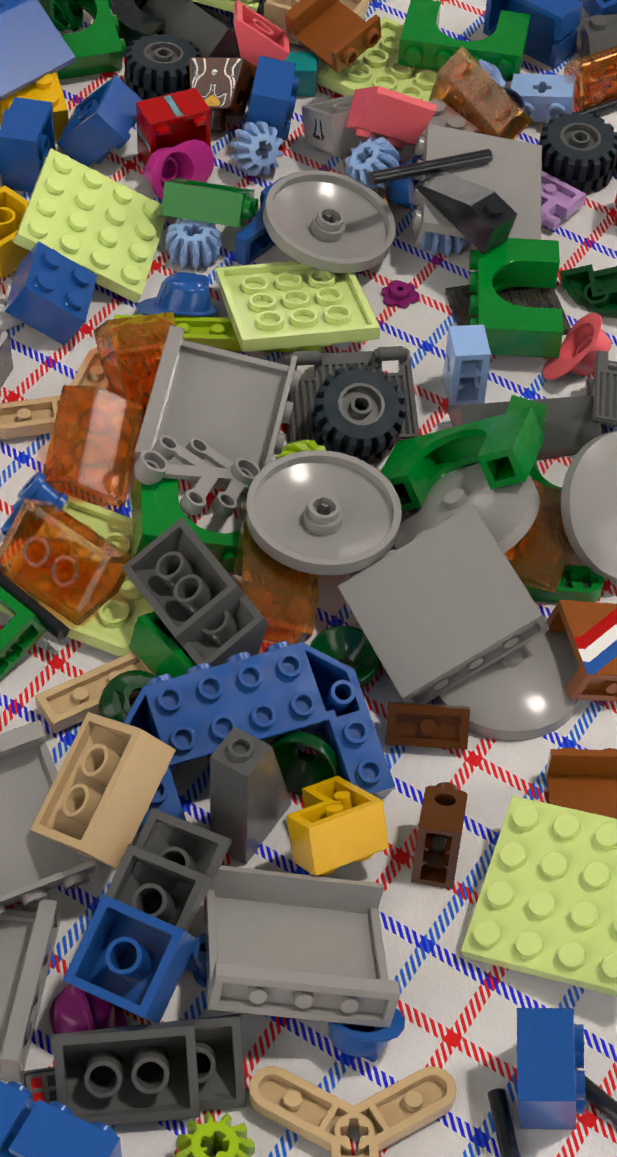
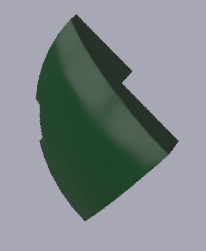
M38 0L58 31L69 33L81 27L83 9L74 0Z
M592 264L559 271L564 289L575 303L601 316L617 318V266L594 271Z

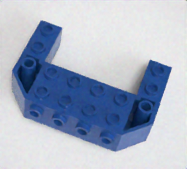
M283 641L270 645L265 649V653L251 656L249 652H243L229 657L226 660L227 663L211 667L210 663H203L188 669L186 675L172 678L170 674H164L148 680L147 685L141 689L123 723L146 731L176 749L138 828V838L152 808L186 821L172 777L176 765L212 755L234 726L261 741L300 729L312 734L317 733L327 741L339 760V777L379 799H385L395 788V783L355 670L303 642L289 645L288 641Z

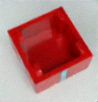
M196 88L136 102L137 151L145 167L151 154L164 147H174L195 139L204 141L211 147V109Z

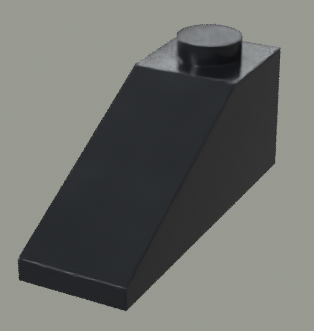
M443 170L417 183L416 189L483 255L507 241L518 214L496 192Z

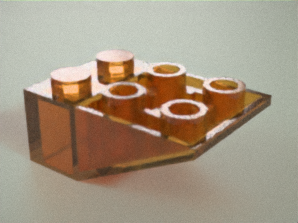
M174 312L111 319L105 321L94 330L101 366L128 426L143 423L170 325L176 326Z

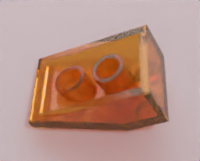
M533 480L540 497L537 517L524 537L504 554L524 585L556 593L574 554L562 522V490L544 486L540 482Z
M243 520L233 579L268 621L263 640L275 643L288 641L289 645L300 642L305 643L313 635L318 602V575L292 569L274 560L254 541L246 520Z

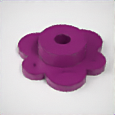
M399 280L391 281L388 287H384L381 290V294L384 296L383 302L389 307L398 306L406 309L410 304H415L420 300V295L415 291L413 284Z

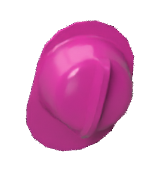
M196 139L183 142L174 147H164L151 154L146 169L142 171V175L151 184L154 194L163 200L165 181L182 178L206 182L211 176L214 167V154L209 145L204 141Z

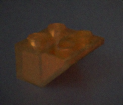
M617 46L579 58L564 65V75H575V104L579 110L617 97Z

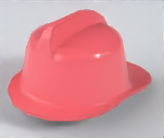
M595 312L589 313L573 325L561 343L559 358H549L545 363L542 371L545 379L555 380L564 376L569 371L580 376L589 375L594 372L595 352L598 350L609 352L612 345L611 340L602 330L603 320L601 315Z

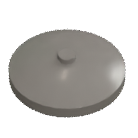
M307 170L295 172L281 178L269 190L263 209L264 225L273 242L296 261L326 272L355 273L376 266L389 253L396 232L393 214L385 201L376 192L351 177L330 171Z
M617 431L592 439L573 458L563 481L561 515L568 541L579 559L599 576L616 582Z
M325 450L292 453L278 458L265 466L256 475L249 487L245 511L250 534L266 554L287 567L316 575L353 573L378 562L393 547L398 537L402 515L400 499L395 488L379 470L356 457Z
M480 463L458 469L445 475L433 485L422 507L402 512L398 537L394 543L395 548L398 550L413 541V538L421 531L433 529L443 523L456 510L466 509L474 505L503 553H506L524 537L533 525L540 506L539 492L530 475L525 482L490 490Z
M547 631L434 698L438 705L469 707V731L502 741L531 740L559 729L578 710L582 700L570 699L566 686L579 668V664L567 633Z

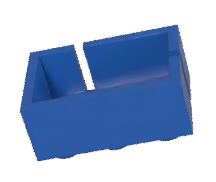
M487 0L483 33L491 36L496 31L501 10L531 14L524 54L555 69L575 54L579 32L576 28L580 25L583 2L579 0Z
M0 1081V1157H122L120 1137L108 1125L98 1121H93L90 1124L76 1117L67 1106L56 1101H51L48 1104L39 1099L35 1102L31 1100L33 1098L32 1093L23 1085L13 1081L7 1084Z

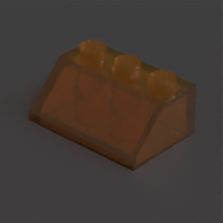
M463 46L439 69L429 101L437 97L477 127L479 129L478 133L514 140L533 121L479 60Z
M63 385L43 474L46 476L45 481L58 493L64 492L66 495L94 505L125 506L134 464L135 448L144 415L143 407L99 386Z
M25 498L0 547V572L73 624L81 625L119 592L127 576L121 567L133 557L52 502Z

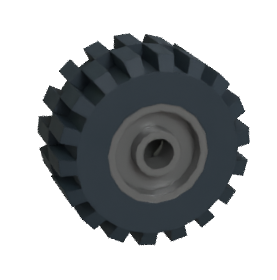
M152 34L151 36L140 37L139 40L132 41L125 50L124 83L142 100L190 89V57H202V53H200L198 46L193 45V42L189 40H184L183 37L171 36L170 34Z
M572 112V114L562 113L559 115V118L553 117L549 119V123H545L542 128L539 145H542V171L586 193V195H589L591 189L595 193L601 191L602 186L606 187L614 175L617 162V132L613 131L614 127L611 124L604 123V119L600 117L595 118L593 114L586 113V115L579 112Z
M350 365L349 371H346L343 367L336 370L335 376L329 374L324 379L323 385H320L311 415V431L316 432L314 439L317 445L324 443L326 451L347 454L372 464L375 456L381 460L387 455L388 450L391 451L396 444L406 415V405H403L405 397L403 392H397L399 385L394 379L390 382L386 380L388 374L382 370L377 374L372 372L374 367L366 365L365 370H360L358 365Z

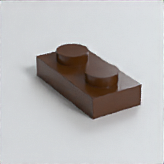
M388 702L386 745L468 749L470 708L467 706Z

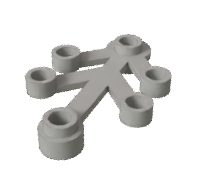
M160 435L153 446V450L142 451L134 464L135 477L145 485H153L162 478L197 480L198 482L195 487L187 490L180 500L181 508L190 515L200 514L206 504V496L216 482L229 483L225 492H219L211 503L213 511L222 517L231 516L237 507V498L241 492L247 491L250 481H253L261 471L256 463L247 458L241 457L237 458L235 462L230 461L209 447L200 438H191L184 448L169 435ZM175 457L186 465L168 464L167 460ZM204 459L208 460L209 462H211V463H212L213 465H215L216 467H212L211 465H209L208 463H206V462L203 461V460H204Z

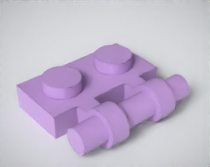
M544 171L541 172V228L546 226L555 231L559 227L561 220L553 215L556 214L567 219L585 203L586 193Z

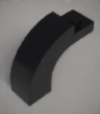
M111 0L112 9L110 11L112 15H117L119 22L118 36L119 39L124 38L126 48L130 46L132 41L139 40L140 37L151 36L152 34H166L164 19L141 11L147 0Z

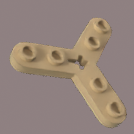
M106 346L90 350L65 395L0 404V438L11 439L72 430L112 465L119 468L133 467L134 453L139 436L103 407L121 373L120 353L116 349Z
M266 1066L258 1070L252 1076L249 1083V1101L254 1110L329 1151L330 1157H379L380 1150L449 1112L456 1098L454 1078L446 1070L439 1067L420 1069L354 1106L277 1066ZM351 1126L358 1127L359 1134L367 1135L360 1137L357 1156H351L350 1139L348 1136H345Z

